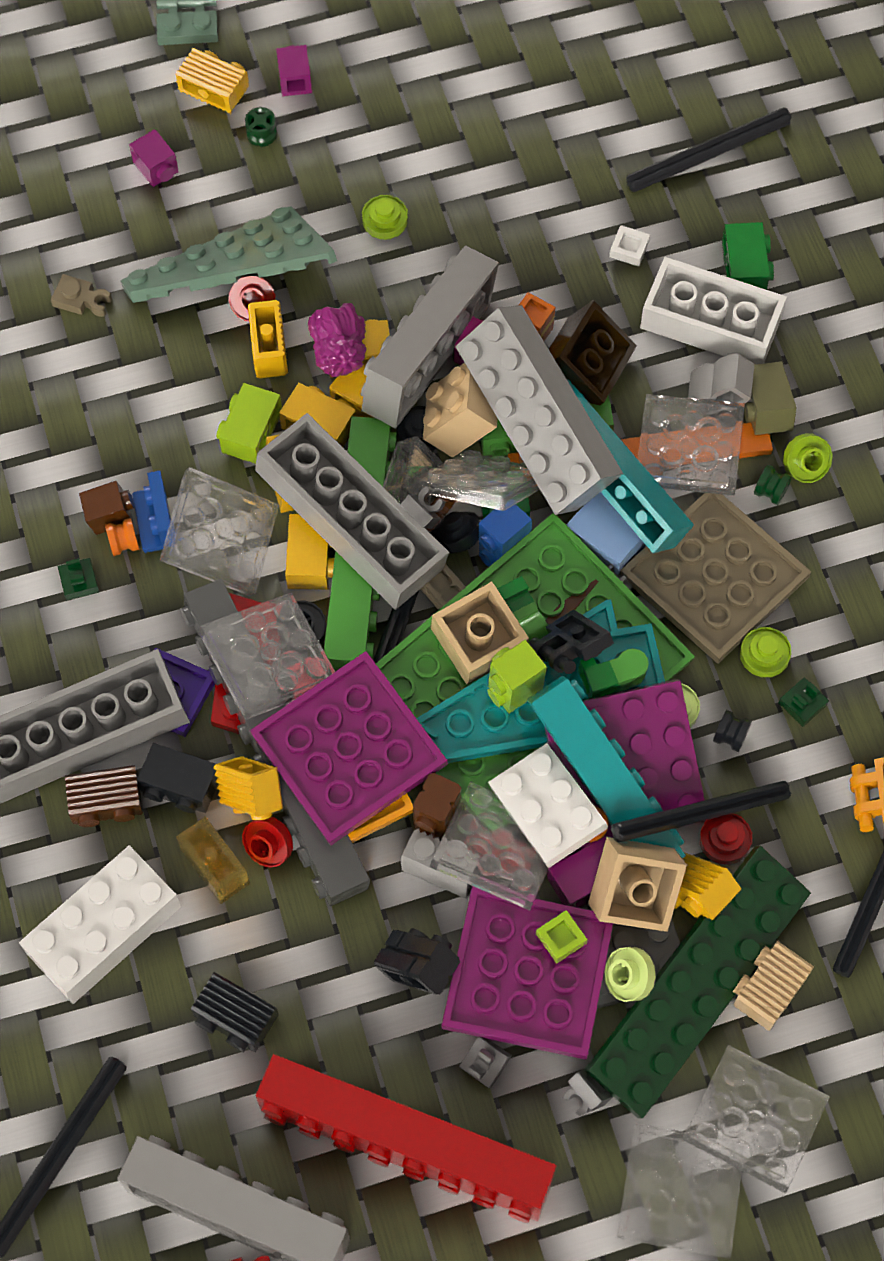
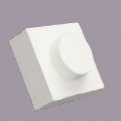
M620 225L610 249L609 257L640 266L650 240V234Z

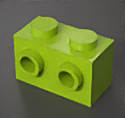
M243 383L239 394L234 393L229 405L230 413L227 420H222L217 430L216 437L219 439L222 453L256 464L258 451L266 446V437L272 435L280 417L279 412L282 409L280 394Z
M523 640L512 649L505 647L492 657L488 678L489 689L487 692L497 707L503 706L510 714L526 703L528 698L543 689L547 666L526 640Z

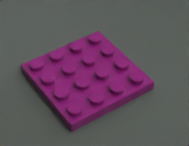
M367 651L249 730L273 766L277 767L282 779L330 846L424 782L430 773H436L448 765L445 756Z
M671 680L582 700L589 712L595 709L605 722L606 727L602 731L607 739L610 741L615 738L625 752L626 756L621 760L628 770L634 767L642 777L646 785L641 789L648 799L654 797L663 811L705 800L681 680ZM545 728L547 741L550 748L553 750V752L556 754V756L559 758V760L562 762V764L565 766V768L568 770V772L571 774V776L574 778V780L577 782V784L580 786V788L583 790V792L586 794V796L589 798L592 804L598 807V805L596 804V802L594 801V799L592 798V796L590 795V793L588 792V790L586 789V787L584 786V784L582 783V781L580 780V778L578 777V775L576 774V772L574 771L566 757L563 755V753L561 752V750L559 749V747L557 746V744ZM610 823L608 824V830L604 837L610 834L613 838V833L611 831L612 826Z
M472 886L457 953L460 963L452 976L441 1025L442 1029L587 1060L613 923L599 921L591 910ZM567 910L587 938V944L556 963L537 937L536 930Z

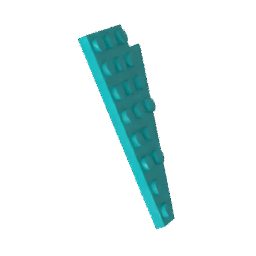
M611 599L605 600L583 614L609 631L614 644L604 649L600 655L594 657L596 664L618 658L623 651L632 648L641 650L647 656L649 665L645 679L641 684L627 690L665 682L652 623L618 629ZM577 657L572 660L576 664V669L572 674L559 673L549 666L548 661L544 662L547 669L543 688L560 676H564L569 682L575 679L587 696L583 700L589 699L578 673L579 663L582 659ZM489 673L416 718L445 756L448 763L540 748L548 743L545 726L528 701L510 714L503 706L497 707L487 692L489 689Z

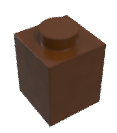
M117 481L79 493L86 523L96 535L106 532L105 524H122L124 519L131 518L133 522L130 511L135 509L130 491H124Z

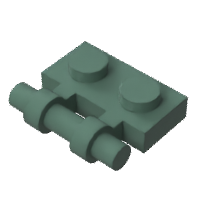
M156 0L157 10H169V13H157L158 45L218 42L217 10L205 11V7L217 6V0ZM195 7V11L179 12V8Z

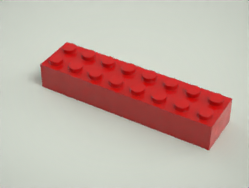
M275 1054L272 1055L255 1095L261 1112L265 1113L264 1118L274 1124L284 1126L287 1121L299 1126L298 1132L307 1137L319 1140L320 1135L334 1140L333 1146L342 1151L354 1153V1150L357 1149L369 1154L367 1159L380 1166L388 1167L389 1163L404 1168L402 1173L410 1178L423 1181L424 1177H428L439 1182L438 1188L454 1195H458L459 1191L466 1192L474 1196L473 1202L489 1209H494L495 1204L509 1210L508 1215L521 1222L529 1223L530 1219L539 1220L554 1180L557 1165Z

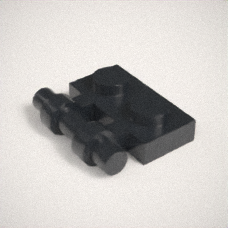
M574 609L546 626L548 632L546 636L541 639L534 637L529 642V645L543 662L548 661L552 669L566 674H572L575 671L576 664L572 661L575 658L579 657L587 661L590 658L597 657L604 649L614 644L609 631Z

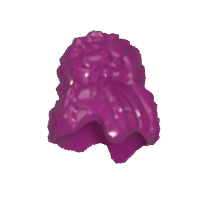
M344 303L339 308L325 307L316 310L308 319V330L315 342L313 348L315 350L316 366L332 377L346 376L363 366L362 361L365 359L366 346L362 344V340L365 338L366 324L364 318L357 315L353 304Z

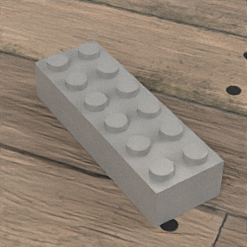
M466 245L457 256L452 255L444 273L442 275L437 274L433 279L429 292L426 295L422 294L419 296L410 316L404 315L394 336L389 335L385 339L379 355L376 358L372 356L367 362L364 369L366 382L360 394L363 396L361 411L396 429L452 356L454 345L471 318L474 316L480 319L490 306L499 262Z
M522 305L498 307L455 346L555 515L579 510L623 475L622 470Z
M308 413L258 451L255 471L395 610L444 569L449 551L423 528Z
M159 650L151 651L1 715L0 804L190 723Z
M150 1135L148 1140L137 1137L117 1178L127 1192L280 1261H342L351 1241L348 1230L343 1226L344 1221L326 1212H323L321 1217L314 1215L308 1210L309 1205L289 1196L286 1202L278 1199L273 1194L274 1190L256 1181H253L252 1185L249 1186L238 1179L240 1176L238 1173L223 1166H219L217 1171L204 1164V1158L185 1150L183 1155H179L170 1149V1143L153 1135Z

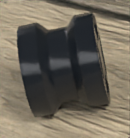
M726 710L717 728L713 742L717 744L726 743L731 746L732 750L739 753L752 720L747 718L738 719L734 716L733 712Z

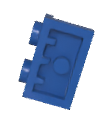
M161 471L147 473L149 486H144V490L132 493L142 550L145 553L176 547Z

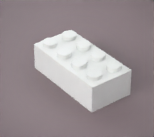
M664 257L644 304L640 328L722 356L738 353L754 364H763L781 321L787 296Z
M129 845L19 943L32 961L67 999L74 1004L181 908V904L177 894Z

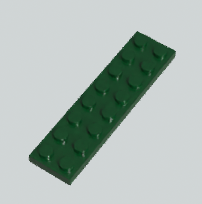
M761 845L753 847L732 875L741 887V891L713 921L703 916L699 918L657 973L653 989L649 995L635 1002L584 1069L586 1073L636 1118L643 1119L736 995L733 991L745 974L750 976L756 968L754 962L765 946L771 948L811 894L803 884Z

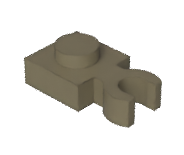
M62 274L52 295L51 303L53 307L80 315L83 314L86 307L91 309L94 315L103 317L106 315L105 307L97 303L100 301L111 303L112 297L111 293L104 289L93 291L92 282Z

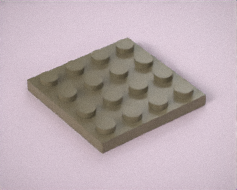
M712 486L684 511L694 526L675 548L653 554L646 546L620 570V575H624L633 589L719 664L744 640V637L750 631L756 629L810 577L811 571Z

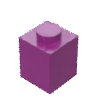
M290 45L276 48L282 97L312 93L307 46Z
M155 129L129 144L133 163L152 187L170 180L179 172L175 153Z

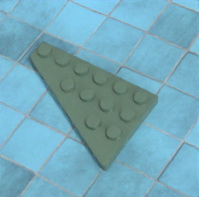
M292 206L278 208L271 215L260 220H250L243 227L232 232L220 233L214 240L207 243L190 246L186 252L177 256L165 257L159 260L156 265L145 270H135L128 277L120 281L125 293L133 303L151 298L169 296L170 292L177 288L189 286L190 291L216 287L221 284L237 283L242 275L257 273L258 277L262 278L292 270L306 269L307 265L313 261L327 259L328 263L332 264L337 262L334 249Z

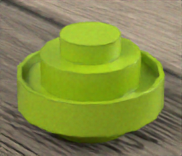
M379 195L371 198L362 210L363 226L372 237L381 240L395 238L406 229L408 224L407 208L404 202L391 195Z
M804 433L796 436L788 443L784 451L783 463L785 470L792 478L802 483H813L827 474L832 465L833 454L830 445L825 439L814 434Z
M759 627L750 631L744 637L740 648V659L744 667L750 673L759 677H774L781 674L787 668L792 655L791 644L787 637L779 630L771 627Z

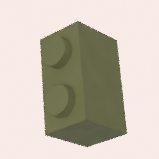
M783 362L754 364L751 399L744 404L746 422H751L755 435L794 431L797 407Z

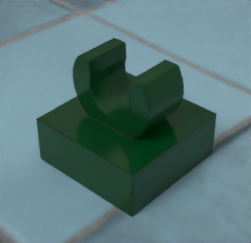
M77 558L57 566L66 601L99 593L90 558L82 560Z
M804 677L780 698L778 704L804 727L828 705L829 700L814 684Z

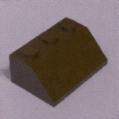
M593 300L567 318L551 344L549 351L565 378L570 380L590 404L600 406L606 401L637 345Z

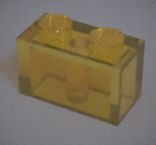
M206 816L176 836L181 851L220 904L250 884L247 871Z

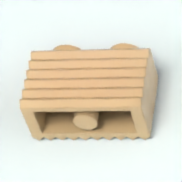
M779 941L776 942L772 949L767 946L763 948L754 962L759 968L752 977L745 974L733 991L738 995L734 1003L735 1008L740 1009L742 1013H745L768 1031L772 1029L814 968L813 965Z

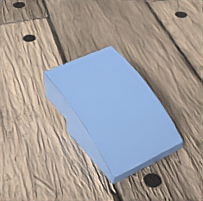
M601 492L587 502L566 524L606 566L613 564L614 572L617 575L634 555L636 556L646 547L644 542Z

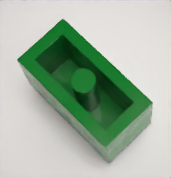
M763 222L725 224L722 236V250L726 277L767 290L768 282L774 279L773 261H768L767 254L770 253L771 244L769 234L764 235Z

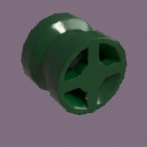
M265 107L251 109L245 117L248 140L251 144L259 147L272 144L277 137L275 114Z
M767 465L758 480L753 494L758 497L766 496L770 498L773 504L778 506L790 485L792 476L787 473H777L773 466Z

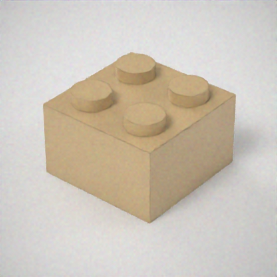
M465 363L455 367L447 376L438 382H434L427 389L426 410L423 419V440L452 458L497 428L498 418Z
M493 582L486 584L432 615L431 630L466 685L490 672L491 659L501 649L505 647L512 649L523 640L529 641V637Z
M607 837L588 904L601 922L668 932L687 865L674 848L634 841L618 843L613 838Z

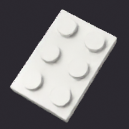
M548 743L488 782L494 794L548 868L608 829L606 821Z

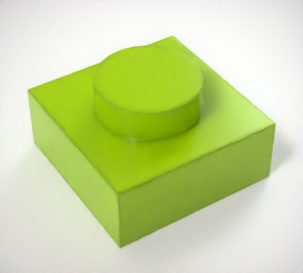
M567 910L536 930L537 937L556 963L587 944V938Z

